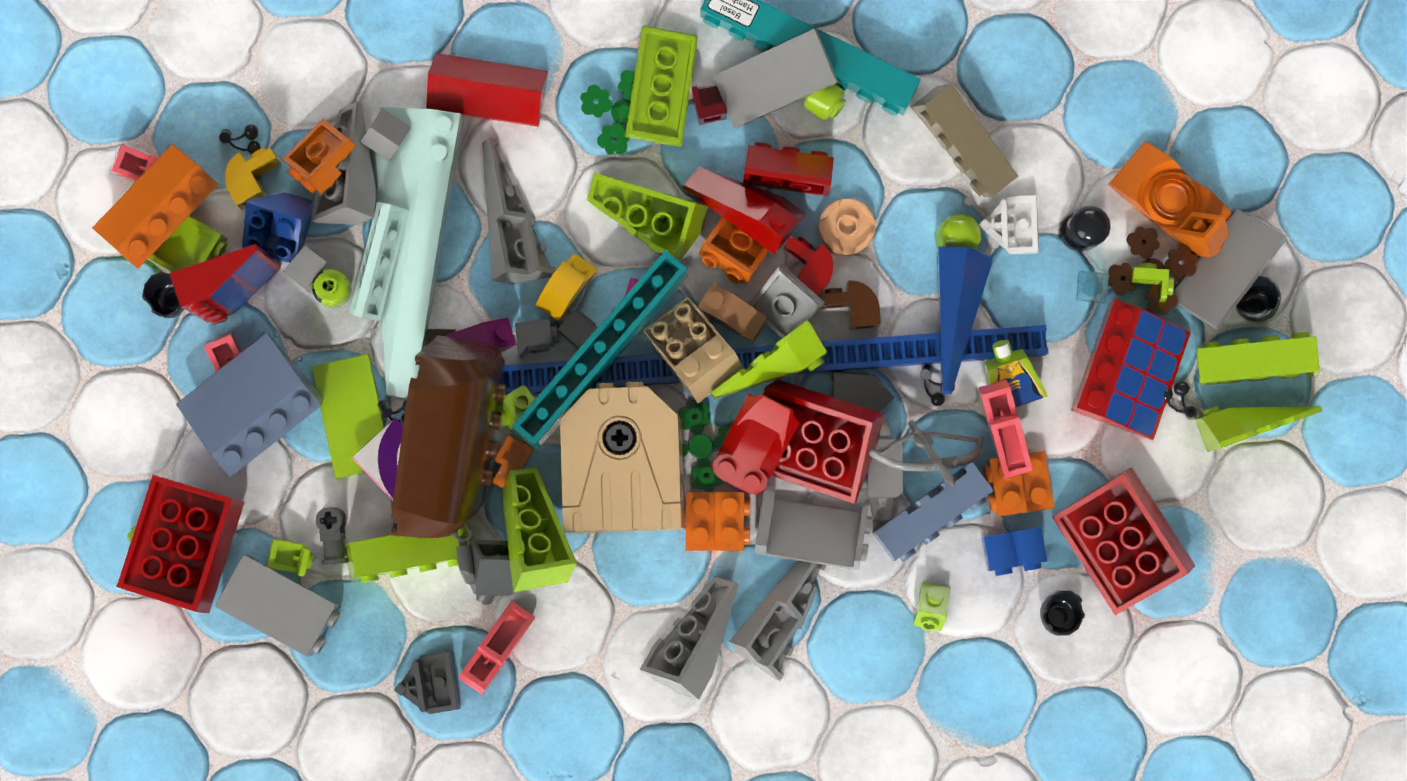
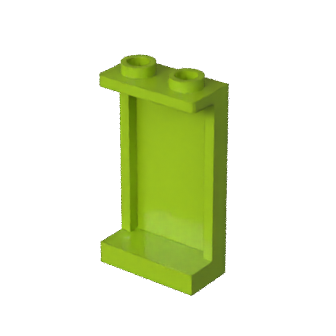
M188 216L148 259L170 272H174L223 255L227 248L226 241L228 238Z

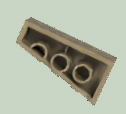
M952 84L936 86L911 106L912 110L935 136L939 144L952 157L955 166L970 179V186L977 195L993 197L1019 177Z

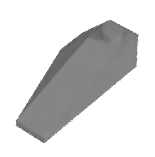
M359 102L339 110L334 128L349 138L356 147L349 153L346 159L336 166L342 174L335 180V183L322 194L317 190L315 191L311 222L357 225L374 218L376 186L369 147L360 142L366 134L362 105Z
M715 576L692 601V609L682 620L678 617L672 625L675 628L664 640L659 638L655 642L640 671L680 694L699 700L713 675L739 585L734 581Z

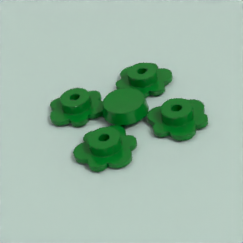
M625 70L620 76L621 82L618 84V89L624 92L623 95L626 100H619L612 106L611 100L608 99L609 91L606 89L601 90L597 85L589 86L587 92L582 93L580 96V100L583 102L581 110L586 115L593 114L599 118L603 115V112L611 110L612 118L616 123L611 127L604 126L602 134L597 138V144L601 148H605V152L608 155H612L615 152L623 154L628 148L627 142L630 138L625 137L623 125L627 124L632 92L631 84H633L635 70L633 72Z
M690 401L687 407H682L678 411V416L683 420L682 428L690 429L695 433L690 438L688 447L683 444V457L689 451L694 458L702 459L699 461L698 467H694L691 470V474L694 477L692 485L697 490L705 489L707 492H712L714 486H720L724 480L716 476L710 468L712 463L705 458L712 454L714 446L717 449L721 448L732 424L728 425L727 428L720 427L718 429L719 435L712 441L708 435L701 433L704 430V426L709 425L711 422L708 416L710 412L709 406L705 403L697 404L695 401ZM694 414L697 415V418H696V419H693V418H692V416H693ZM709 473V478H705L704 474Z

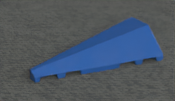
M939 247L937 253L942 394H952L992 266L991 257L970 247Z

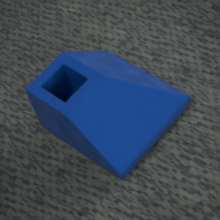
M286 192L248 199L245 208L242 248L256 244L272 258L290 263L303 248L311 224L313 200Z

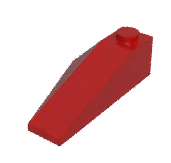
M700 166L682 187L774 255L807 215L784 197Z

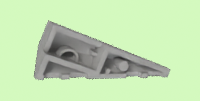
M488 138L482 142L492 281L519 284L549 278L554 274L556 268L555 266L550 267L544 254L547 248L544 242L539 243L533 230L535 222L518 185L513 186L507 173L510 169L507 161L502 162L496 149L498 145L497 139Z
M797 561L729 641L742 657L778 681H781L784 675L780 670L786 656H791L794 648L790 645L797 629H802L818 587L814 584L820 570H825L826 565Z

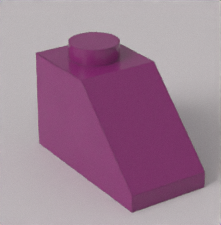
M508 317L486 321L445 335L446 337L494 344L500 353L517 345Z

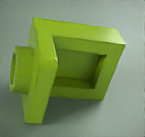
M1140 263L1139 267L1133 268L1131 283L1160 285L1159 302H1165L1167 295H1173L1174 278H1169V269H1157V265L1152 263Z
M525 385L506 395L504 402L499 401L498 412L502 413L501 426L506 427L509 432L513 431L512 425L535 400Z
M272 538L266 566L270 569L305 576L306 570L311 569L313 562V553H310V547L302 543Z
M922 581L917 612L913 623L914 626L921 627L927 631L942 630L947 618L951 587Z

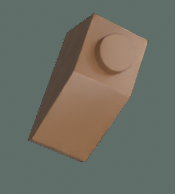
M714 283L711 284L698 305V308L707 318L754 343L768 320V317L738 296Z

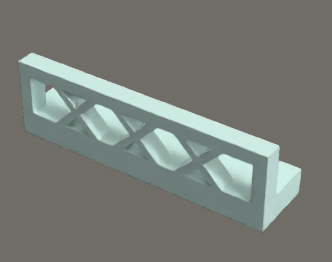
M377 201L349 313L354 316L375 321L381 320L409 212L408 209Z

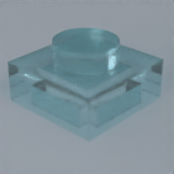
M1079 271L1076 301L1106 303L1109 273Z

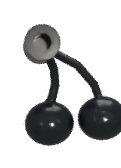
M253 124L247 125L244 133L236 138H231L232 133L229 129H223L220 132L219 140L222 143H229L235 149L248 151L250 154L260 150V144L257 141H251L247 149L237 147L231 142L245 136L249 140L256 139L259 131Z
M925 365L920 372V377L924 380V388L931 397L932 404L934 406H941L945 402L944 395L942 393L930 394L927 388V380L934 385L940 386L942 392L941 383L930 379L933 368L930 365Z
M1181 381L1174 386V392L1176 395L1181 396V403L1185 411L1178 410L1171 405L1169 400L1172 399L1173 392L1171 389L1165 390L1164 398L1167 400L1169 407L1176 412L1185 414L1189 420L1196 418V408L1193 406L1186 408L1184 403V397L1190 390L1188 383Z
M383 399L379 401L377 406L383 417H389L393 421L394 418L391 415L406 410L407 399L404 400L402 408L394 412L388 400ZM405 413L401 416V420H402L403 422H404Z

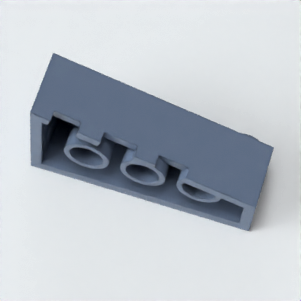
M973 462L965 465L953 474L955 477V488L943 481L873 532L892 561L900 558L904 562L916 553L914 547L923 541L927 545L940 535L937 532L946 524L949 528L963 519L961 513L968 508L974 511L986 502L984 497L994 490Z

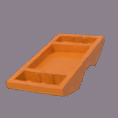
M1146 141L1108 184L1180 246L1187 245L1174 232L1192 211L1221 215L1226 219V222L1233 215L1211 190L1192 179L1174 159Z

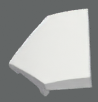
M1036 195L1003 198L992 213L979 224L1009 254L1039 253Z

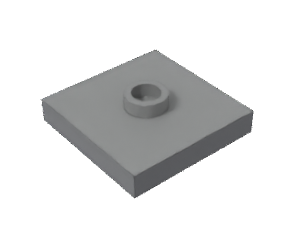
M781 264L748 304L768 317L765 325L782 339L807 320L810 321L825 302Z

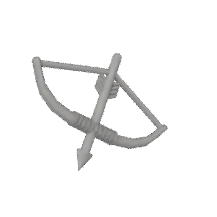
M911 420L908 425L913 431L912 433L879 449H871L869 451V455L891 468L921 472L939 470L943 476L942 479L955 488V477L950 475L947 469L958 468V466L971 463L979 457L983 436L976 438L922 431L915 421ZM931 437L976 442L977 447L965 456L939 458L931 447L934 444ZM912 438L915 445L923 447L931 459L920 462H902L890 459L880 453Z

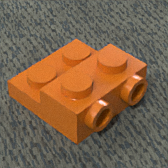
M322 119L283 160L290 167L287 172L298 183H301L311 194L316 190L322 194L342 174L336 166L346 159L356 146L344 134Z
M722 217L702 244L698 255L702 257V262L707 267L713 269L718 267L726 272L727 279L732 283L747 285L761 266L769 250Z
M1045 451L1029 453L1033 471L1004 478L998 458L986 460L987 466H983L984 478L994 490L992 494L988 495L990 511H995L996 517L1055 508Z
M686 492V551H744V545H750V528L744 527V516H750V498H744V492Z

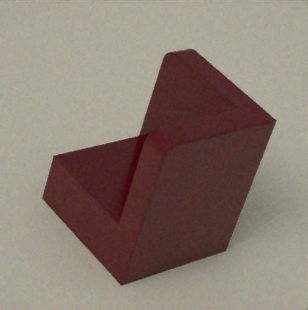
M697 85L691 87L699 125L726 120L725 103L717 86L698 90Z

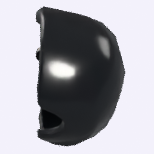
M159 272L151 275L144 284L142 293L143 300L152 309L151 312L163 318H174L180 315L185 309L180 307L170 274Z
M1259 276L1236 305L1238 314L1248 321L1258 323L1272 318L1279 309L1281 301L1278 284L1268 277Z
M1056 591L1047 596L1040 608V618L1044 628L1056 636H1068L1077 631L1083 621L1082 619L1085 617L1081 605L1082 598L1072 591Z

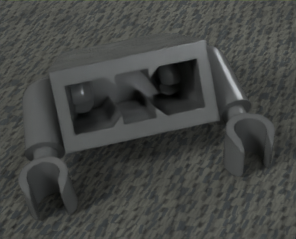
M467 524L464 525V533L461 536L458 535V531L452 534L459 542L456 552L460 573L464 582L470 585L479 603L489 605L492 603L494 596H510L514 593L507 541L472 540L471 545H468L467 541L472 536V530Z

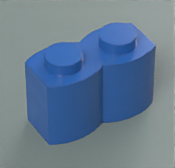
M1041 527L981 537L987 570L995 571V576L1013 573L1012 567L1023 566L1024 571L1042 568L1041 562L1047 561Z

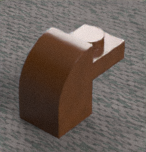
M848 280L846 284L847 292H842V288L825 289V294H820L819 297L825 302L820 309L848 307L850 330L879 328L881 325L877 296L864 283Z

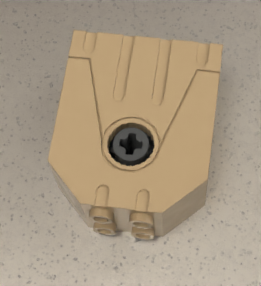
M626 382L625 387L617 388V386H614V383H597L595 389H588L560 419L562 506H564L562 508L563 531L572 534L686 530L682 419L649 387H645L643 382ZM622 434L628 437V440L623 441V446L617 443V439H622Z

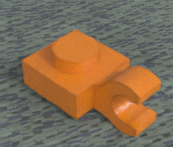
M508 435L494 460L501 467L492 483L503 489L509 472L524 469L534 448Z

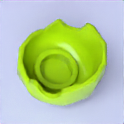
M966 214L949 216L939 224L935 232V242L938 248L970 247L976 250L982 240L981 228L976 219Z

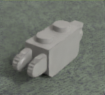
M883 418L876 449L897 440L891 439L890 421H888V418ZM900 443L880 454L903 462V445ZM874 458L871 460L861 488V492H866V499L870 501L873 520H891L893 500L903 492V470L891 468Z

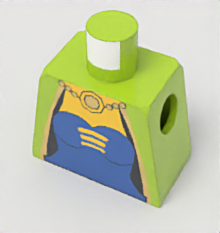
M1001 340L992 345L996 358L984 362L987 385L1007 380L1011 388L1015 407L1048 397L1023 349L1012 352L1009 340Z

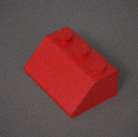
M756 142L754 146L748 145L743 183L765 188L828 196L834 158L828 157V153L823 151H811V154L800 153V149L788 146L783 147V150L773 149L771 148L772 145L762 142Z

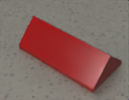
M436 53L428 72L426 108L539 127L548 71Z

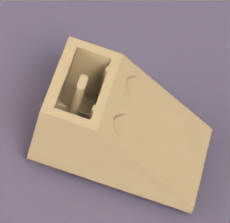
M686 297L642 330L697 403L709 396L712 391L737 372L744 369L735 351L689 297Z

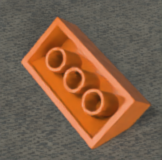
M171 144L100 218L92 229L139 269L219 184L199 165Z

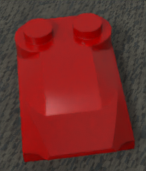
M748 393L710 468L716 476L750 494H762L801 420L794 416L793 410L763 394L754 396Z

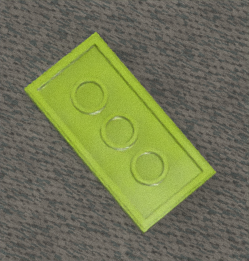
M642 25L625 137L677 147L682 146L698 40L697 35Z
M365 354L312 366L316 389L324 398L320 408L335 479L364 474L366 472L352 457L385 428L383 416L377 406L379 396L370 355Z

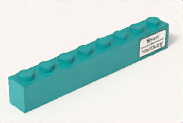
M705 0L700 9V17L704 18L703 22L713 28L720 26L728 30V34L737 40L743 41L745 38L755 43L754 47L762 52L812 29H817L759 0ZM817 29L837 77V86L843 89V91L849 89L857 93L856 96L864 102L871 103L874 101L882 105V109L891 115L896 116L898 113L904 115L920 83V78Z
M665 250L512 425L514 432L535 450H538L560 425V419L588 389L593 387L688 277V268Z

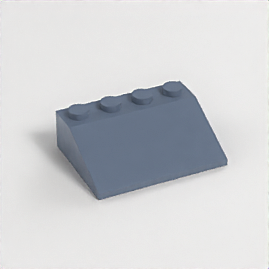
M266 332L177 402L176 405L210 455L231 477L322 406L324 398L271 335Z

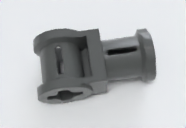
M338 507L323 508L317 513L315 519L316 526L319 529L320 542L323 541L324 559L322 560V565L348 563V558L344 555L343 540L346 539V513ZM336 517L337 523L327 524L326 518Z

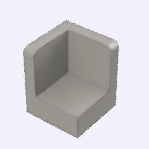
M382 108L360 142L385 159L391 160L411 128Z
M304 245L283 272L311 294L313 279L317 273L326 267L327 262Z

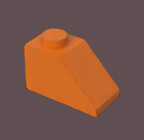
M1192 211L1174 232L1195 255L1208 258L1216 255L1222 249L1224 241L1229 237L1226 219L1223 216Z

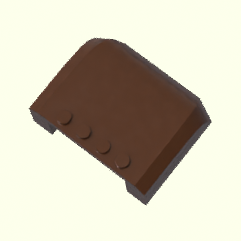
M438 335L415 355V365L420 366L417 378L410 379L392 503L391 517L397 518V522H393L390 535L417 538L451 536L476 516L485 502L487 486L491 487L493 482L494 469L489 468L491 458H496L498 441H494L495 429L500 430L502 413L498 412L499 401L504 402L507 385L502 384L505 360L494 344Z

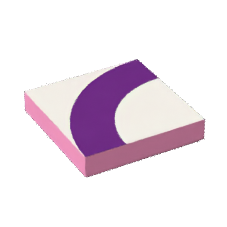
M397 418L352 457L391 500H393L403 432V425Z

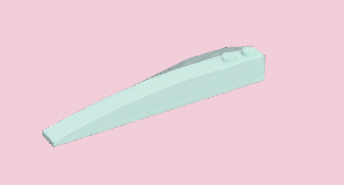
M379 107V112L383 108L411 128L391 160L385 159L373 150L371 151V163L376 186V205L378 201L409 210L381 316L386 395L407 399L410 379L417 378L420 366L415 365V355L424 348L426 331L429 326L464 120L460 113L441 110Z

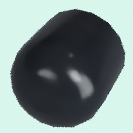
M1084 206L1068 215L1061 222L1058 230L1059 239L1061 238L1064 245L1073 251H1089L1103 243L1109 236L1111 229L1110 219L1101 208ZM1070 218V233L1074 240L1086 247L1075 246L1066 235V225Z

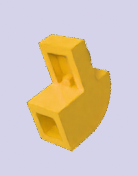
M271 148L255 151L251 154V159L248 161L239 152L229 161L226 167L225 184L236 206L242 211L245 210L248 199L267 196L257 177L281 164L278 156Z
M574 253L566 262L563 261L551 276L535 306L559 321L564 313L573 306L580 291L594 277L597 268Z

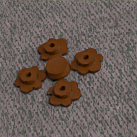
M1140 226L1136 228L1135 233H1130L1127 236L1126 242L1131 247V254H1140L1142 258L1146 259L1142 263L1156 264L1157 269H1169V272H1173L1176 278L1195 274V264L1198 261V257L1195 254H1191V249L1188 246H1180L1177 250H1170L1168 252L1169 259L1163 265L1160 260L1151 258L1154 250H1157L1160 246L1159 241L1156 240L1158 233L1155 229L1148 228L1145 230L1144 227ZM1123 263L1121 266L1115 264L1108 270L1110 277L1107 279V285L1113 287V291L1117 295H1124L1127 290L1132 292L1136 289V283H1131L1133 269H1131L1130 264ZM1153 284L1151 291H1147L1144 295L1148 301L1146 305L1147 310L1151 313L1159 311L1162 315H1166L1170 310L1169 308H1174L1178 304V298L1174 294L1167 295L1165 302H1159L1160 285Z

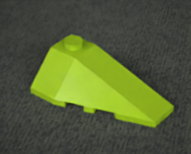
M595 172L587 196V201L625 227L629 233L646 243L650 249L661 254L666 250L673 257L680 260L683 259L700 235L708 206Z
M807 320L779 340L773 347L774 350L761 354L750 363L749 368L740 370L712 391L711 396L714 400L802 373L807 368L812 372L825 362L822 358L826 355L827 351L809 321Z
M1218 406L1201 411L1203 417L1195 421L1207 452L1323 411L1321 406L1227 408L1221 411Z

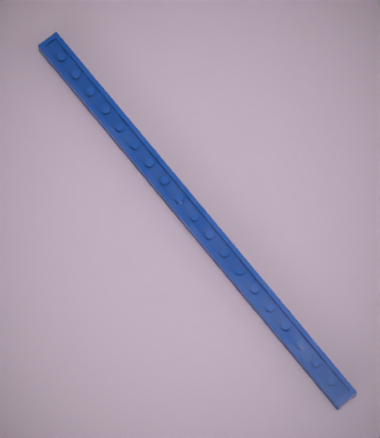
M1046 325L971 330L962 362L996 358L992 345L1001 340H1009L1012 352L1023 349L1027 357L1046 356L1049 354L1046 342ZM939 333L824 341L821 343L827 351L826 355L822 358L825 362L812 372L807 368L798 374L940 364ZM775 345L732 349L735 351L743 367L747 369L750 367V363L758 356L767 351L771 352L774 350L773 347ZM659 354L618 357L591 389H595L597 383H614V386H617V388L625 387L626 382H643L645 386L681 382ZM568 361L505 365L502 384L507 385L505 396L522 385H525L531 394H540Z

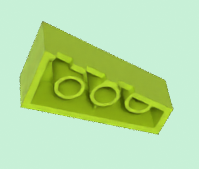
M1309 332L1291 334L1292 339L1280 340L1279 335L1261 337L1262 342L1250 343L1249 338L1232 340V345L1220 346V342L1202 343V348L1197 349L1200 385L1242 382V379L1264 381L1271 379V376L1288 379L1301 376V373H1308V377L1318 376L1320 365L1316 336L1310 337Z
M537 467L510 471L502 489V499L513 592L568 583L577 562Z
M464 526L458 530L459 536L464 533ZM389 535L350 542L345 546L350 580L361 579V583L377 581L379 580V575L389 573L391 578L408 575L407 570L419 568V572L432 571L437 569L436 564L448 562V567L458 566L456 547L459 546V542L452 535L440 538Z

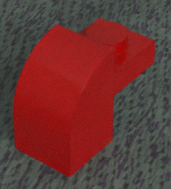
M791 236L786 242L784 250L805 265L797 278L817 296H820L829 284L833 274L832 256L823 244L814 252L811 250L813 246L807 240L800 236L798 239Z

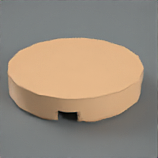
M838 199L829 204L820 216L818 227L820 239L825 246L834 253L845 256L858 254L866 249L874 238L876 228L874 215L869 207L856 199Z

